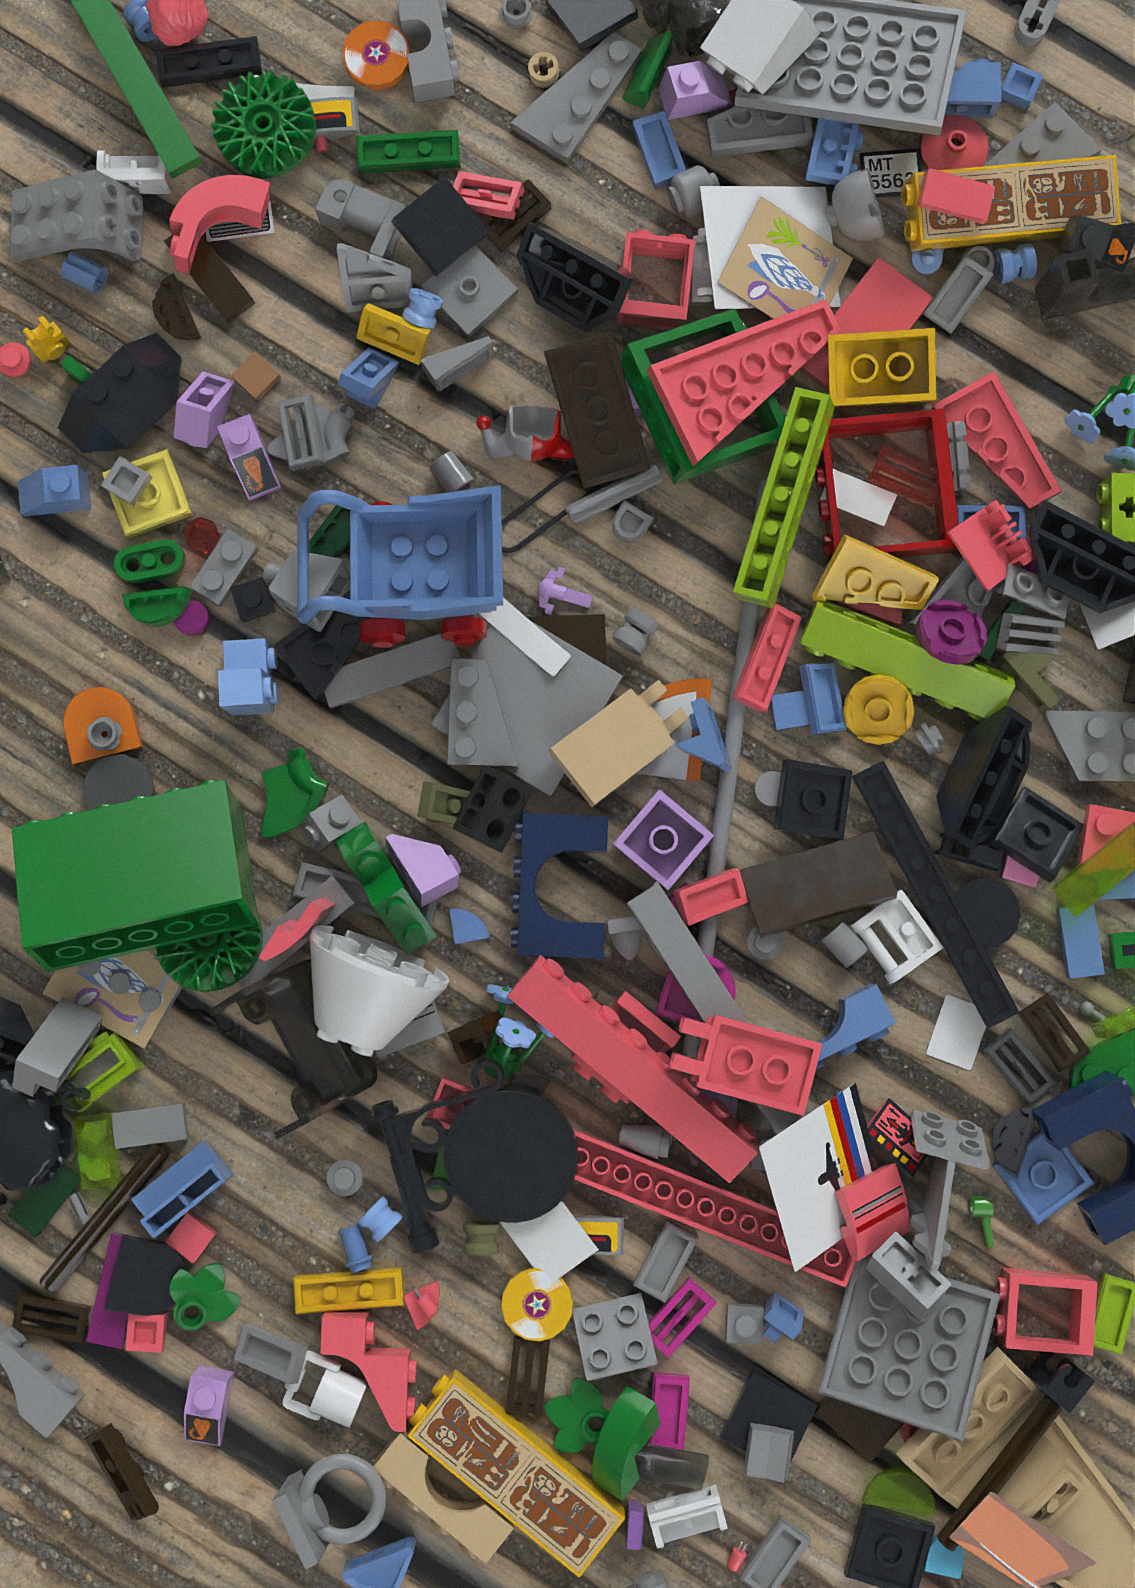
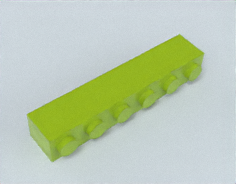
M827 600L826 602H815L801 635L800 644L804 645L805 650L813 655L823 657L824 654L836 658L840 665L848 669L856 670L859 667L869 671L870 676L880 674L894 677L905 684L911 694L921 696L923 693L935 698L934 701L945 708L954 709V707H958L968 711L967 714L971 718L980 722L1006 706L1015 688L1014 676L976 660L959 665L944 663L930 656L920 645L916 636Z

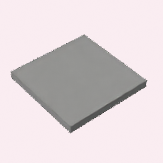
M533 623L571 655V658L555 676H551L491 624L487 630V637L481 640L470 659L487 660L519 766L502 768L552 797L565 773L548 753L549 749L604 709L622 680L623 675ZM450 693L431 723L432 726L449 735Z
M869 1254L856 1261L846 1287L818 1393L963 1442L1000 1294L945 1277L952 1285L948 1288L942 1299L936 1302L928 1314L920 1321L865 1269L873 1254Z

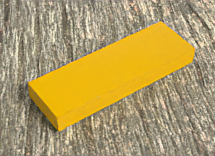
M402 1267L360 1270L354 1273L345 1271L296 1275L293 1278L296 1314L404 1306L405 1303Z

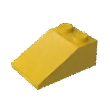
M935 328L828 335L829 393L834 407L908 406L936 403Z

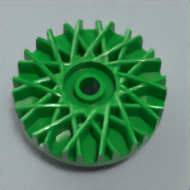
M261 70L262 76L254 77L252 72H248L247 80L243 76H239L241 83L234 87L231 82L228 83L230 91L222 90L224 98L221 103L217 100L215 101L217 109L212 111L215 117V123L211 122L214 130L212 134L223 157L239 172L256 178L281 176L296 168L309 154L316 136L315 113L304 90L299 88L292 78L288 80L284 74L282 78L277 77L272 70H270L268 75L264 70Z
M258 916V925L155 948L157 951L155 957L166 974L174 982L186 989L198 992H212L225 989L245 977L259 958L263 945V928L260 918Z

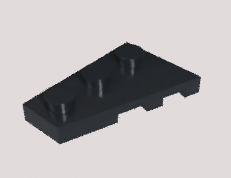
M350 590L343 595V598L350 599ZM333 611L321 632L314 630L306 624H302L275 643L274 647L317 703L342 666H344L360 644L359 624L372 618L356 617Z

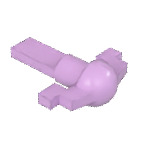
M559 566L557 571L550 569L538 585L539 606L546 608L544 613L548 615L552 614L554 607L553 604L548 603L549 597L590 608L593 595L555 584V577L563 578L565 568Z

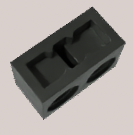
M483 766L452 829L502 853L512 836V832L523 810L527 806L533 789L503 772Z

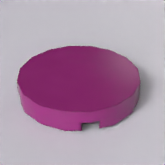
M951 600L934 601L923 610L916 622V636L920 645L930 656L944 663L954 665L969 663L979 656L987 642V629L982 618L976 612L972 614L966 610L968 606L960 602Z

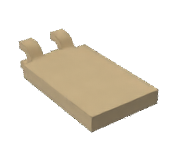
M660 680L648 687L639 696L636 695L632 688L549 749L548 753L591 807L671 748L675 743L669 735L679 729L689 719L680 707L663 721L651 706L668 691Z

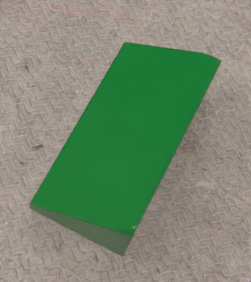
M665 31L648 41L622 96L625 102L642 109L647 106L672 52V32Z

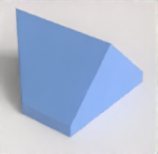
M411 1535L347 1560L342 1571L344 1581L352 1588H400L416 1545L415 1536Z

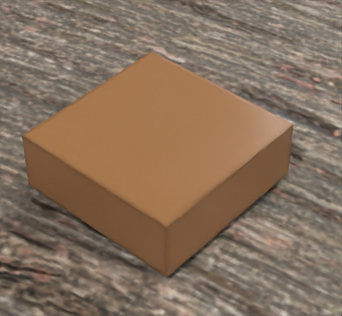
M256 352L231 374L233 380L256 402L281 379L280 374Z

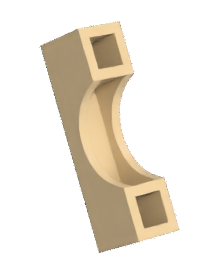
M408 1427L406 1432H396L376 1457L373 1467L382 1478L384 1486L390 1489L395 1487L404 1495L403 1500L411 1509L416 1512L422 1510L432 1518V1525L445 1536L451 1534L460 1542L459 1546L467 1556L474 1560L479 1558L486 1564L512 1532L514 1524L482 1497L471 1501H456L442 1495L435 1488L429 1477V1454L407 1436L409 1432Z

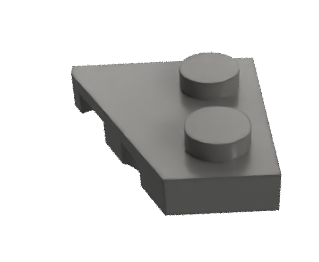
M343 243L337 244L346 313L363 311V308L368 303L381 309L409 307L410 299L408 295L410 289L413 288L411 268Z

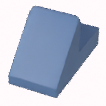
M368 347L341 372L338 385L346 389L348 397L375 409L394 376L399 362Z
M704 697L692 701L691 706L694 713L689 715L694 732L701 735L679 742L675 746L682 752L725 772L732 770L712 705Z

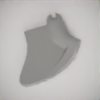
M343 403L338 404L335 412L315 404L326 464H313L312 466H324L336 463L349 456L350 452L345 439L352 424L350 420L354 417L355 413L351 407H346ZM304 408L303 417L305 422L310 456H312L313 451L308 429L306 412ZM295 423L292 426L297 459H300L302 454ZM281 434L267 446V450L272 456L288 462L283 434Z

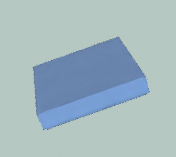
M1038 1130L1031 1137L1018 1179L1005 1172L997 1161L992 1164L1035 1225L1043 1222L1094 1184L1068 1146L1057 1150L1046 1142L1041 1130Z

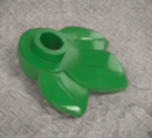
M221 1263L205 1265L194 1276L182 1268L174 1274L169 1290L175 1302L173 1317L180 1328L196 1330L205 1325L207 1321H223L239 1306L241 1297L236 1293L223 1290L225 1275ZM189 1306H196L198 1312L195 1315H187L185 1309Z
M574 1378L571 1385V1396H556L544 1405L547 1416L560 1429L554 1439L553 1446L564 1452L575 1453L582 1450L588 1443L597 1444L609 1411L602 1407L601 1393L591 1382H587L583 1378ZM593 1418H599L602 1421V1426L599 1429H592L589 1426V1421Z

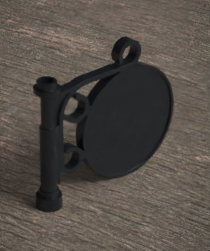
M483 1059L477 1062L470 1075L474 1088H478L480 1085L477 1074L479 1069L490 1067L497 1074V1081L492 1085L432 1101L420 1108L397 1114L399 1113V1108L397 1105H394L393 1100L382 1101L372 1106V1121L380 1120L389 1149V1159L410 1225L409 1231L411 1235L408 1237L413 1253L424 1252L439 1245L440 1242L435 1228H431L430 1223L427 1222L429 1218L427 1209L434 1212L447 1209L456 1194L470 1209L483 1217L499 1222L519 1223L536 1219L550 1212L563 1200L572 1186L578 1166V1144L571 1123L561 1109L538 1093L520 1088L498 1089L504 1079V1070L495 1060ZM475 1098L459 1112L449 1132L445 1130L443 1124L437 1119L425 1118L422 1121L421 1125L423 1127L430 1126L437 1131L439 1139L436 1143L427 1144L412 1138V1129L415 1121L425 1112ZM445 1145L444 1164L449 1181L439 1176L428 1179L425 1184L414 1149L430 1153ZM435 1185L443 1187L447 1193V1199L440 1203L432 1201L428 1196L426 1188Z

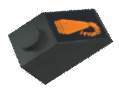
M1075 215L1069 217L1057 251L1124 272L1135 244V236L1114 225L1083 215Z

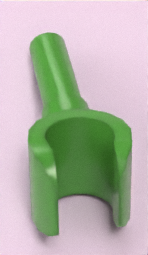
M971 1196L969 1202L970 1216L981 1217L985 1247H993L994 1242L990 1219L994 1213L993 1206L986 1197Z

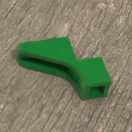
M366 821L335 840L344 860L362 884L373 908L406 955L437 937L429 921L400 878L384 848Z

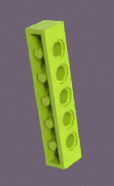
M795 387L733 593L742 601L774 609L835 409L829 394Z

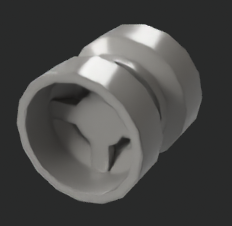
M629 608L624 616L625 623L621 628L616 629L612 639L629 652L641 656L647 647L646 640L649 636L655 634L659 624L647 614L635 608Z

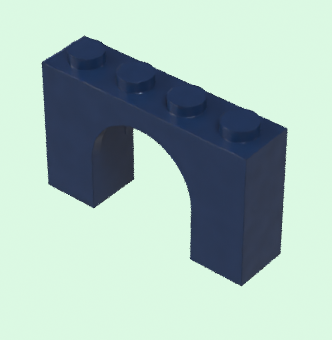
M523 813V821L517 822L515 826V842H522L521 856H514V877H520V892L513 891L512 913H519V925L511 929V948H518L517 956L539 957L541 955L543 957L603 959L605 923L567 922L555 919L547 914L538 903L535 893V881L542 865L557 854L565 852L607 853L608 816Z
M1107 1070L1031 1110L1046 1142L1057 1150H1061L1100 1130L1119 1131L1124 1138L1127 1147V1162L1120 1177L1110 1186L1077 1203L1091 1234L1104 1245L1135 1230V1108L1130 1100L1133 1097V1092L1123 1077L1119 1078Z

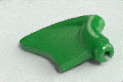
M304 748L288 751L287 757L290 763L261 772L267 792L266 809L261 829L263 837H275L300 826L310 812L320 807L326 796L329 782L315 775L310 759L306 758V750Z

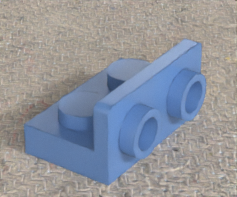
M818 118L805 180L836 186L843 177L857 171L858 163L852 162L853 152L861 151L865 132L858 130L859 124Z

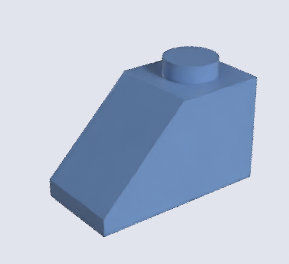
M976 59L972 62H966L953 74L945 115L993 118L1001 103V62Z
M78 465L42 468L18 481L20 514L22 517L91 509L89 478Z

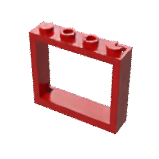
M945 408L831 419L820 454L819 466H817L814 474L816 487H821L822 493L824 488L826 491V500H819L818 511L820 521H825L827 534L822 536V547L824 555H829L830 560L841 541L829 439L925 430L938 540L874 546V548L897 558L954 553L958 549L948 535V532L958 526L959 523Z

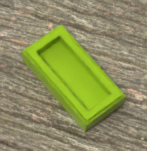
M1102 1272L1096 1298L1094 1347L1122 1355L1135 1307V1282Z

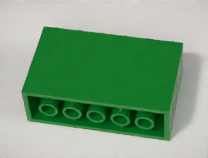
M208 780L200 786L186 789L173 788L164 794L151 797L137 796L128 802L115 805L101 804L93 810L79 813L66 812L57 818L44 821L30 820L24 825L12 828L22 949L46 972L259 924L243 811L225 780Z

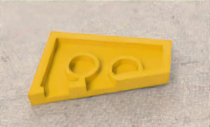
M844 534L811 597L813 601L826 602V600L844 601L847 604H858L860 602L879 604L881 607L922 610L939 578L933 573Z

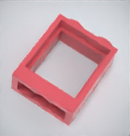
M636 230L634 233H626L623 267L628 269L630 275L633 255L684 261L679 306L628 300L627 293L621 310L617 314V325L671 330L686 325L695 239H688L687 236L682 234L659 236L647 230Z
M1001 1268V1278L997 1277L995 1282V1293L1000 1294L999 1314H995L992 1325L993 1334L997 1337V1341L1009 1349L1093 1356L1097 1298L1096 1280L1088 1275ZM1019 1284L1072 1289L1069 1340L1016 1335Z

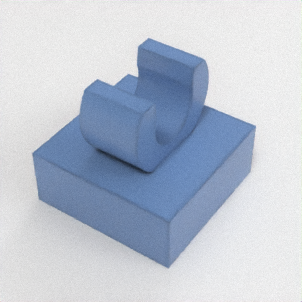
M774 1291L766 1301L763 1319L766 1320L764 1326L767 1328L764 1330L763 1335L774 1343L780 1338L782 1333L794 1340L802 1330L804 1312Z

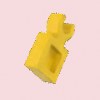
M44 316L38 318L40 324L37 328L29 330L26 327L23 329V333L28 338L26 341L27 345L44 364L48 360L59 358L71 342L54 321L49 323Z

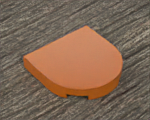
M105 687L89 688L77 694L68 704L64 714L63 726L73 765L76 766L99 760L109 755H119L143 748L135 711L130 702L120 693ZM110 717L113 722L120 724L122 736L119 737L120 744L111 751L107 749L98 751L90 745L87 729L97 718ZM107 731L102 733V737L105 738L108 736Z

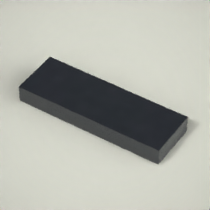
M257 36L156 50L159 79L162 88L237 78L239 76L244 77L247 76L248 72L258 75L261 74L262 70Z

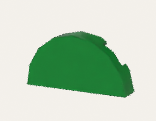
M187 586L122 594L124 607L131 613L134 619L147 626L161 627L174 622L183 614L190 601L191 589Z

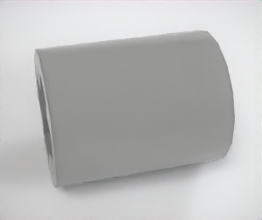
M452 451L439 457L430 467V471L447 493L468 490L475 482V479Z
M843 920L821 938V941L845 968L856 962L868 950L867 946Z

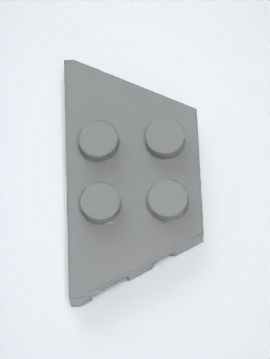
M1045 711L1042 713L1044 722H1048L1057 740L1055 742L1061 755L1067 759L1068 769L1075 782L1135 783V712Z

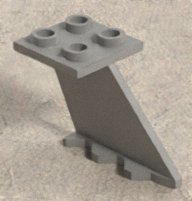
M912 1109L910 1116L916 1151L934 1156L923 1202L909 1198L907 1203L908 1207L917 1213L911 1216L910 1226L921 1233L914 1236L913 1246L925 1254V1259L931 1269L938 1270L942 1258L948 1256L951 1251V1245L944 1240V1235H946L948 1229L946 1222L955 1162L988 1170L990 1162L981 1127L967 1120L955 1121L947 1119L933 1111L921 1112Z

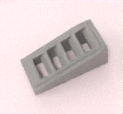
M488 336L420 360L423 371L436 390L441 391L494 355L493 342Z

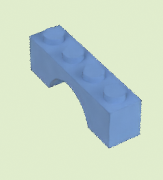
M869 984L839 999L840 1011L835 1027L826 1037L817 1041L822 1043V1048L816 1070L826 1064L825 1058L837 1053L838 1057L845 1056L858 1049L857 1042L867 1037L872 1042L890 1033L888 1027L896 1024L877 984Z

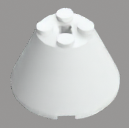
M314 926L310 933L315 1025L319 1028L317 1036L325 1041L337 1043L338 1040L351 1044V1049L356 1053L372 1056L374 1050L383 1049L447 988L449 978L444 972L436 968L433 974L423 968L425 960L411 953L406 955L398 947L347 930L345 936L332 934V926Z

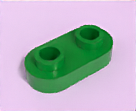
M163 539L121 549L115 556L114 569L124 581L128 583H141L178 574L185 566L186 555L176 542ZM166 555H174V560L171 564L165 565L163 563ZM134 561H139V569L131 572L129 570L130 564Z

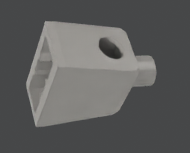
M297 551L291 552L283 566L273 562L269 563L264 569L263 580L270 584L269 592L278 606L297 618ZM309 553V601L318 596L343 597L350 586V571L345 562L339 558ZM320 611L306 625L321 632L333 611Z

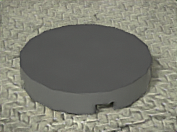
M123 754L109 755L98 760L87 771L83 782V798L89 810H93L101 804L115 805L128 802L137 796H155V786L150 770L138 759Z

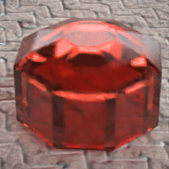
M198 517L188 522L184 532V537L189 547L204 554L214 550L221 537L216 524L212 520Z

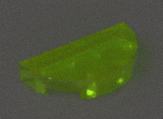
M888 1469L875 1475L866 1486L862 1501L865 1504L936 1515L935 1500L928 1485L916 1473L905 1469Z

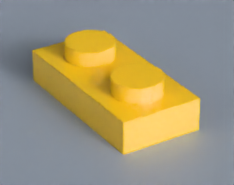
M368 303L363 308L356 339L419 365L421 363L420 360L424 359L431 329L412 324L398 315Z

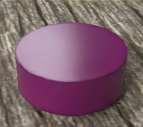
M190 600L183 614L174 621V625L187 636H197L208 628L210 615L203 604L196 600Z

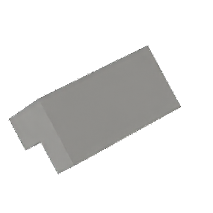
M62 997L17 1057L12 1088L32 1097L40 1086L56 1092L101 1029L103 1015Z

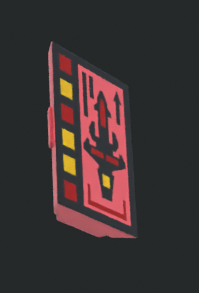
M888 1098L867 1125L870 1138L889 1157L914 1177L928 1154L916 1151L911 1117Z

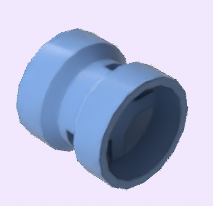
M1031 243L1018 245L1015 250H1010L1007 247L994 250L995 265L993 272L998 284L1011 282L1016 277L1021 279L1035 277L1037 257Z

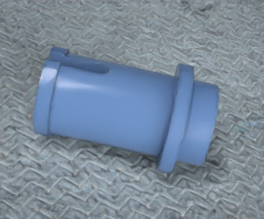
M357 1224L339 1230L338 1233L340 1234L348 1261L345 1263V1267H349L351 1273L371 1267L370 1259L373 1258V1255L368 1254L361 1226Z

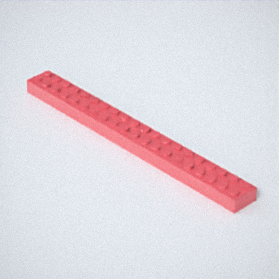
M443 1076L433 1101L475 1089ZM475 1098L432 1109L428 1112L427 1118L437 1119L443 1124L444 1128L450 1129L459 1112ZM573 1128L578 1144V1166L574 1180L793 1266L776 1208ZM842 1238L800 1270L846 1287L856 1261H852L844 1238Z

